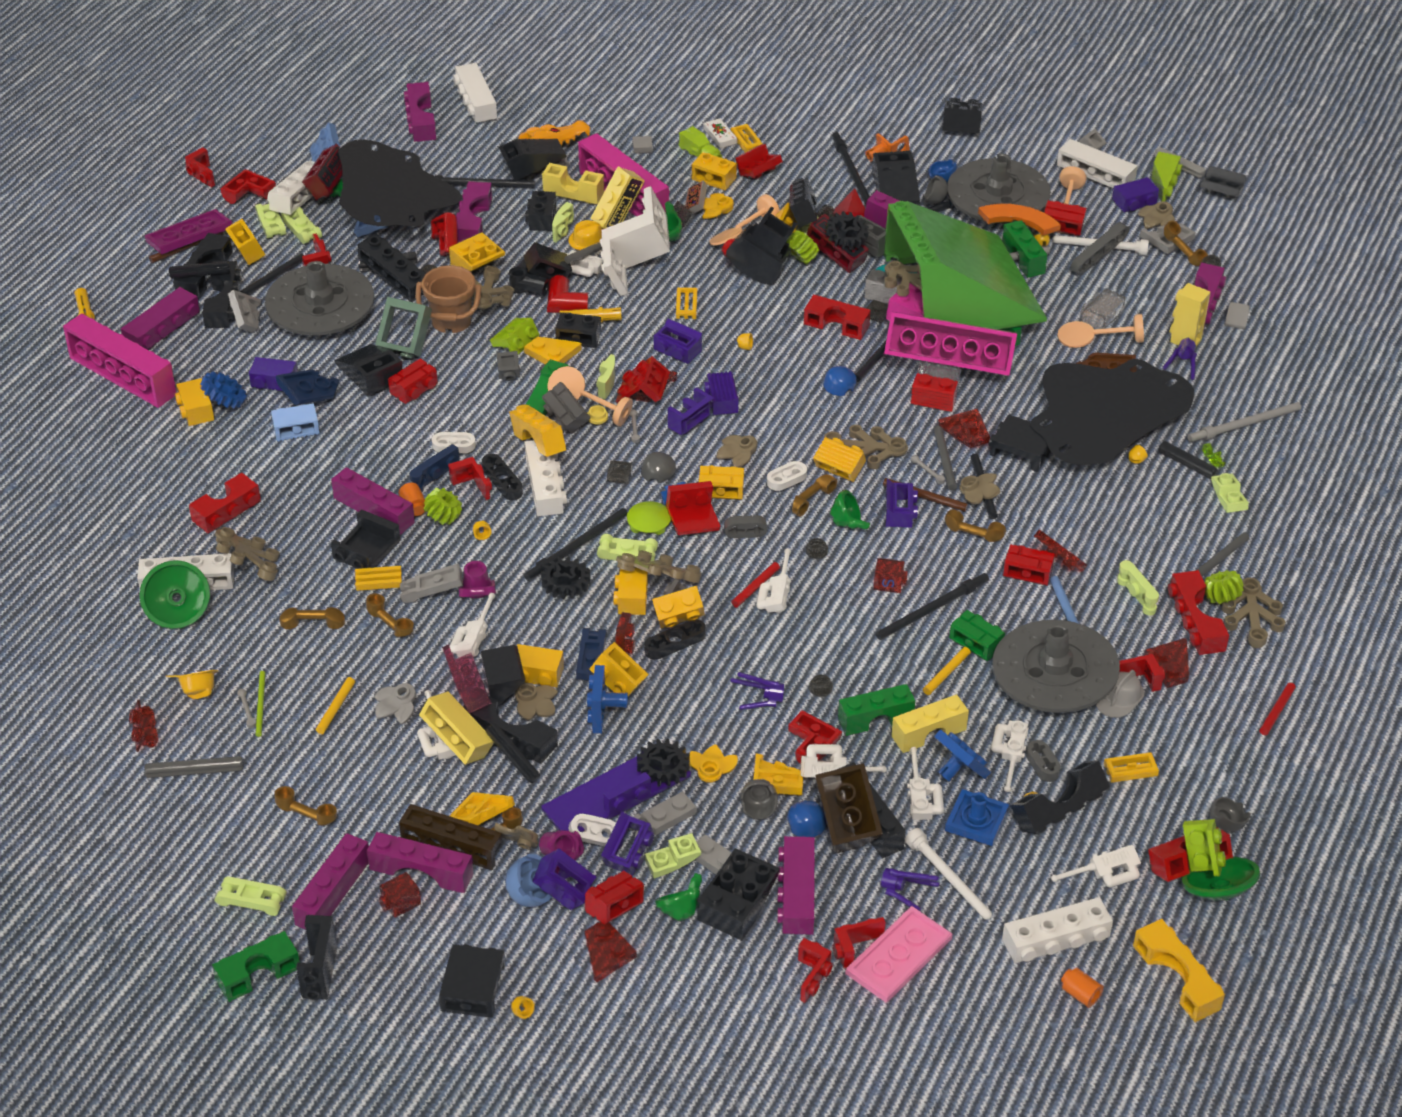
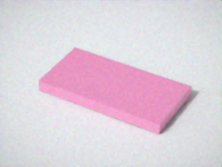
M911 906L846 968V975L887 1003L952 940V933Z

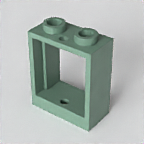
M387 297L375 345L390 349L393 352H400L401 357L412 359L413 356L420 357L432 309L426 305ZM395 309L418 314L410 348L387 343Z

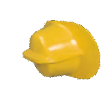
M580 221L575 225L573 233L569 236V244L572 248L581 250L598 243L602 239V230L605 228H602L595 221Z
M219 670L166 675L165 677H177L184 694L192 699H200L211 695L212 689H214V674L219 672Z

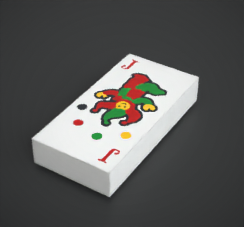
M720 118L703 123V129L719 148L737 144L736 136Z

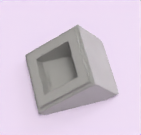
M1096 129L1078 141L1097 150L1107 143Z
M1230 302L1225 326L1245 329L1250 306Z

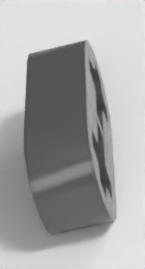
M759 515L732 516L725 520L724 529L725 534L730 538H757L766 534L767 524L766 519Z
M1041 740L1031 741L1027 747L1026 757L1041 780L1046 782L1057 780L1061 765L1046 742Z

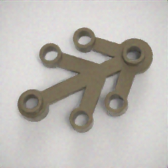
M891 261L885 266L887 277H885L884 282L886 288H895L897 286V278L901 277V284L897 286V295H909L910 283L922 290L920 267L918 264L917 266H905L899 261Z
M494 266L485 267L483 274L484 286L475 280L477 285H481L479 309L490 308L493 303H499L503 306H509L511 303L514 288L508 285L492 288L493 283L499 280L501 273ZM474 292V294H473V296H472V298H473V299H472V302H473V303H474V301H475V294H476V292Z
M851 425L849 427V436L854 439L859 438L862 441L841 439V435L834 431L827 432L824 435V438H838L846 446L851 447L854 445L861 448L865 456L876 450L882 451L877 455L868 457L867 466L870 469H878L881 461L890 456H903L908 451V445L903 438H891L879 426L872 427L871 434L868 435L862 430L860 425Z
M228 527L216 530L217 551L227 554L231 546H234L235 551L232 552L230 557L232 563L242 565L246 556L259 567L257 575L267 581L275 580L278 570L276 569L277 565L273 562L278 560L280 554L278 550L267 548L266 551H263L266 541L260 537H253L252 540L237 536L235 531ZM259 557L265 558V559H267V560H269V561H263V560H262L261 558H259Z
M639 550L638 556L623 553L622 556H617L616 559L618 562L617 567L623 570L635 571V568H639L653 575L660 576L663 573L672 578L684 579L693 583H699L702 574L700 572L701 568L695 565H687V568L673 567V557L660 554L659 560L651 561L652 553Z
M1248 577L1243 579L1244 591L1242 595L1228 603L1223 602L1221 609L1226 614H1232L1226 616L1224 620L1226 629L1230 631L1236 630L1239 621L1249 615L1251 629L1248 635V642L1253 648H1261L1267 642L1268 632L1261 628L1259 616L1271 623L1270 628L1272 631L1282 632L1286 622L1283 618L1277 616L1281 614L1283 604L1263 593L1260 582L1257 579ZM1246 598L1247 604L1235 612L1236 605ZM1257 600L1267 605L1268 610L1259 605Z

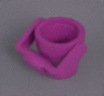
M470 561L464 566L463 586L458 587L459 597L478 599L490 593H496L495 580H490L487 567L483 562Z
M567 830L547 832L543 834L539 841L540 851L545 856L559 848L576 861L584 853L583 842L577 831L573 833ZM557 866L555 872L558 874L560 868Z

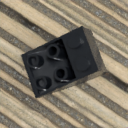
M960 98L945 100L942 131L980 133L982 103H979L977 99H968V102L960 101Z
M514 139L499 146V150L514 181L523 180L531 173L544 170L549 163L556 164L567 157L558 139Z
M912 151L873 153L872 173L877 191L900 201L920 204Z
M372 344L335 360V364L367 396L389 387L388 379L403 369L402 360L392 350Z
M735 848L698 899L697 920L742 941L755 923L780 872V868Z

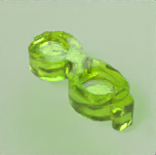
M1210 443L1202 446L1203 454L1208 457L1213 466H1225L1226 463L1222 461L1220 456L1222 454L1221 451L1213 453Z

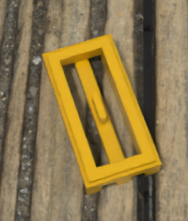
M748 124L730 128L737 138V143L744 152L763 144Z
M678 287L676 319H680V316H684V319H688V316L696 319L697 288ZM681 293H685L684 310H680ZM689 293H693L692 310H689Z
M401 566L355 569L356 591L400 588V583H402Z
M1152 752L1104 759V767L1107 768L1106 772L1110 775L1109 780L1111 783L1155 777L1159 773Z

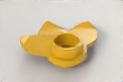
M722 193L711 194L710 198H705L703 207L705 212L702 218L709 219L731 212L734 205L733 198L727 197Z
M716 744L709 747L703 754L695 751L690 752V766L698 771V777L705 782L719 780L722 774L732 772L738 762L737 755L723 756Z

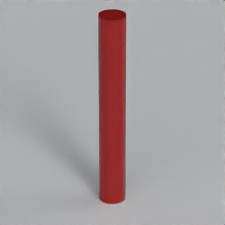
M773 562L731 601L732 605L736 608L739 607L762 583H765L780 569V565L777 562Z
M1289 682L1285 686L1259 729L1262 735L1269 734L1296 689L1295 684Z

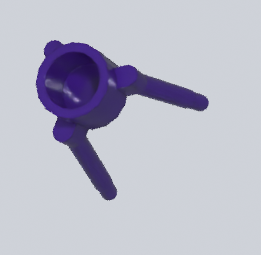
M1190 338L1182 339L1178 348L1174 350L1162 367L1163 370L1167 369L1176 356L1183 360L1190 358L1191 380H1194L1197 353L1194 352L1196 348L1195 342Z
M738 672L737 676L747 680L730 679L732 683L764 689V698L768 699V701L740 705L739 709L741 710L766 706L776 707V702H783V683L769 681Z
M886 868L881 879V887L886 888V895L896 898L908 907L913 906L918 911L921 910L920 907L896 891H902L906 881L939 887L940 884L935 882L939 880L938 876L899 871L892 868Z

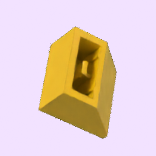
M479 233L449 247L450 265L463 267L470 272L492 263L505 255V251L484 233Z

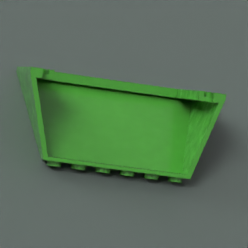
M897 201L893 204H888L884 258L886 262L890 261V258H896L903 264L918 263L920 267L924 317L992 329H1003L1047 321L1046 315L999 235L909 201Z

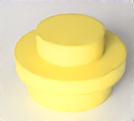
M595 405L589 409L590 423L600 425L608 420V412L603 406Z

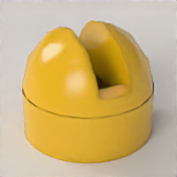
M1042 234L1034 235L1041 247L1042 244L1044 247L1049 245V234L1044 236Z
M743 333L738 336L737 342L741 349H752V333Z
M1135 445L1129 451V460L1134 464L1142 463L1148 458L1146 450L1140 445Z
M477 521L473 525V533L476 539L485 540L490 537L492 531L486 521ZM480 527L483 528V532L481 533L479 532Z
M517 996L511 1003L512 1013L519 1018L527 1019L534 1012V1002L526 996Z

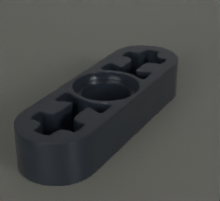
M485 455L482 458V468L486 476L506 499H520L523 495L521 481L499 455ZM499 475H506V476H508L507 478H504V479H499V478H497V476H499Z
M696 619L649 637L644 643L646 657L653 660L661 659L703 641L706 637V625L703 621ZM672 637L681 638L679 642H672L669 639Z

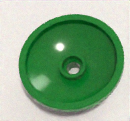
M179 560L163 562L151 569L143 579L139 593L140 604L146 616L156 625L167 629L185 628L197 622L206 612L210 601L209 583L204 574L193 564ZM181 595L180 601H173L174 596Z
M1233 857L1226 860V866L1222 867L1220 876H1214L1213 870L1191 871L1189 868L1190 874L1182 876V883L1188 892L1197 897L1226 901L1250 890L1260 879V869L1255 862L1249 859Z

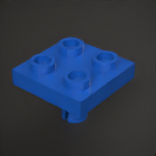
M595 665L594 675L589 676V689H592V691L587 694V707H591V709H588V723H592V733L602 734L604 709L606 707L627 708L628 693L606 692L605 665Z
M940 729L934 736L952 752L951 758L938 771L946 780L950 782L963 765H967L984 779L989 776L991 771L985 767L988 762L975 753L954 733L950 732L947 735Z
M962 789L945 824V831L993 846L1008 813L1009 804L988 798L982 792L973 793Z

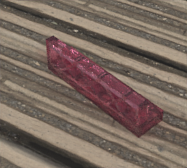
M449 644L442 647L455 685L468 712H474L491 704L472 653L470 652L456 659Z

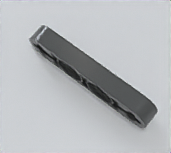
M1122 222L1116 223L1073 260L1070 270L1079 276L1084 274L1126 238L1129 233V227Z

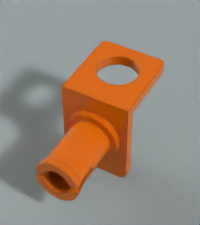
M877 133V145L866 150L865 154L868 160L872 162L873 153L895 152L901 143H904V147L900 151H909V138L905 135L890 143Z

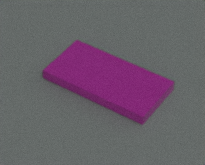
M213 209L145 235V240L160 254H164L204 239L208 233L217 234L225 231V228L233 223L218 210Z

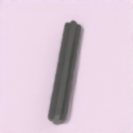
M241 756L147 763L144 767V773L146 778L241 771L243 770V759Z

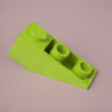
M1159 151L1154 160L1151 178L1155 186L1159 188L1158 195L1160 201L1166 202L1167 197L1172 195L1173 187L1177 184L1183 165L1180 164L1181 156Z

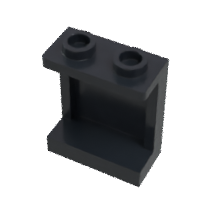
M1009 414L1004 422L1001 421L999 423L997 433L991 435L988 444L991 447V456H995L1000 449L1030 459V470L1039 472L1051 453L1045 439L1033 430L1030 421Z
M361 509L356 515L358 525L342 542L336 540L331 542L332 557L356 569L375 568L401 541L399 524Z
M306 915L305 929L310 955H314L312 963H297L296 971L301 997L310 1000H328L338 949L333 916Z
M453 944L439 993L440 1011L493 1018L495 1011L494 998L501 971L505 969L506 965L504 950L473 947L466 944Z

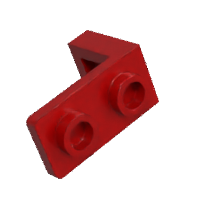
M202 147L185 157L187 173L211 188L214 187L213 171L208 168L210 166L208 150Z
M317 233L312 234L316 253L302 256L303 267L313 261L329 264L331 256L329 251H326L323 239L320 240Z
M473 457L448 464L452 485L474 480L485 500L490 499L491 481L489 478H485L481 464H477Z
M1153 654L1119 660V672L1134 670L1136 676L1144 675L1152 692L1161 690L1162 682L1165 679V671L1162 666H1159Z
M884 917L870 918L863 922L851 925L845 924L835 928L834 944L832 945L833 953L836 959H840L844 969L854 961L855 950L852 944L879 938L885 932L886 921Z
M803 938L799 944L798 961L812 967L813 970L801 986L800 1001L804 1003L807 1002L810 996L816 995L820 987V981L823 977L827 978L833 968V963H831L832 951L806 938Z

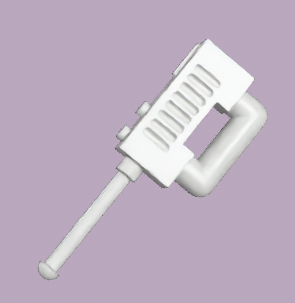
M571 250L570 253H565V254L569 255V254H572V253H574V252H576V251ZM588 255L571 262V273L586 277L599 274L602 269L603 259Z
M789 548L784 551L785 557L780 576L770 577L769 582L760 585L756 603L757 608L760 610L766 609L768 613H780L787 607L786 601L791 583V578L786 574L791 553ZM768 591H771V597H767Z
M494 593L488 595L489 598L478 620L468 621L466 626L457 628L449 646L451 654H457L459 658H474L478 655L480 643L486 637L485 632L488 625L484 619L492 600L495 598Z
M426 690L424 694L428 699L432 697L431 691ZM428 724L427 727L418 730L417 734L424 754L427 757L437 755L440 760L444 758L449 759L456 755ZM429 736L431 738L434 737L438 742L435 746H432Z
M1009 720L1008 725L999 723L994 731L991 750L1002 754L1001 759L1010 760L1006 786L1004 787L1005 792L1011 791L1010 786L1015 763L1021 762V758H1024L1025 755L1023 751H1026L1024 744L1029 728L1028 724L1022 721ZM1006 734L1007 737H1010L1008 743L1004 742L1002 744L1003 736Z
M838 744L808 745L807 756H802L801 776L816 778V774L833 771L845 766L847 757L842 756V747ZM816 754H832V756H830L828 761H818ZM885 766L865 767L866 772L885 773L887 770Z
M911 747L914 777L907 783V788H909L908 796H910L912 820H932L933 815H940L944 812L942 786L940 784H930L929 779L919 777L917 748ZM933 794L934 805L928 802L926 796Z
M1129 845L1112 852H1102V855L1099 856L1095 854L1087 866L1062 874L1052 875L1051 880L1057 882V880L1094 870L1097 879L1103 878L1107 887H1114L1138 879L1140 872L1137 867L1141 862L1134 845ZM1123 867L1125 870H1128L1127 872L1112 876V869Z

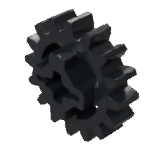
M842 211L841 215L836 212L834 217H829L825 227V234L830 236L829 241H835V246L840 244L842 249H845L846 246L850 250L853 249V246L859 249L860 245H864L868 238L869 226L865 225V220H859V215L854 217L852 212L849 215H846L844 211Z
M558 557V562L551 560L549 561L550 566L544 565V571L541 572L542 588L546 589L547 594L553 592L554 598L558 595H561L562 599H565L567 595L571 599L574 598V594L581 596L582 590H588V584H591L590 569L586 568L585 562L579 564L578 558L570 561V557H567L566 560Z
M656 739V744L647 742V748L641 747L640 754H637V771L641 772V774L646 772L651 778V783L657 781V786H660L662 782H666L667 786L671 785V781L679 783L680 777L686 778L687 771L690 770V754L686 753L685 746L679 748L678 741L670 744L669 739H666L665 743H661L660 739Z

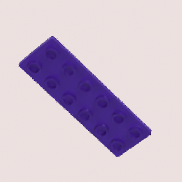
M636 756L543 804L541 807L544 814L558 830L569 831L570 822L578 814L611 819L622 811L624 812L677 783L671 781L670 786H667L666 782H662L660 786H657V781L651 783V778L646 772L641 774V772L637 771ZM690 770L687 771L686 778L680 777V782L691 777ZM577 826L580 832H585L582 826Z

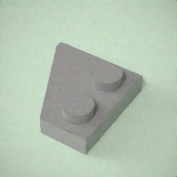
M1179 223L1181 232L1178 236L1185 243L1195 239L1196 232ZM1164 226L1157 227V231L1148 232L1146 228L1140 230L1141 238L1149 240V243L1163 252L1169 254L1178 249L1172 241L1166 239Z
M232 290L228 293L236 319V325L240 329L253 333L259 326L258 318L260 312L257 310V307L261 304V300Z

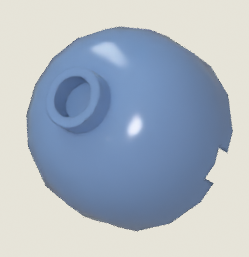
M528 854L516 860L506 874L505 884L509 896L515 903L524 907H537L552 898L551 895L532 882L542 858L537 854Z

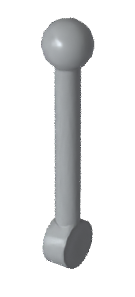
M633 409L629 414L632 417L633 426L631 440L633 443L640 442L636 423L638 412Z
M917 455L911 457L912 463H917L935 477L938 484L945 482L943 475L935 473L920 461Z
M239 689L237 695L241 698L248 719L246 721L247 727L255 728L256 720L252 718L246 700L247 692L245 689Z

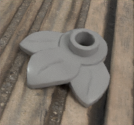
M402 683L396 687L388 686L380 689L374 696L379 701L375 710L376 718L381 719L394 714L398 722L404 724L414 712L413 702L416 697L414 687L411 684Z

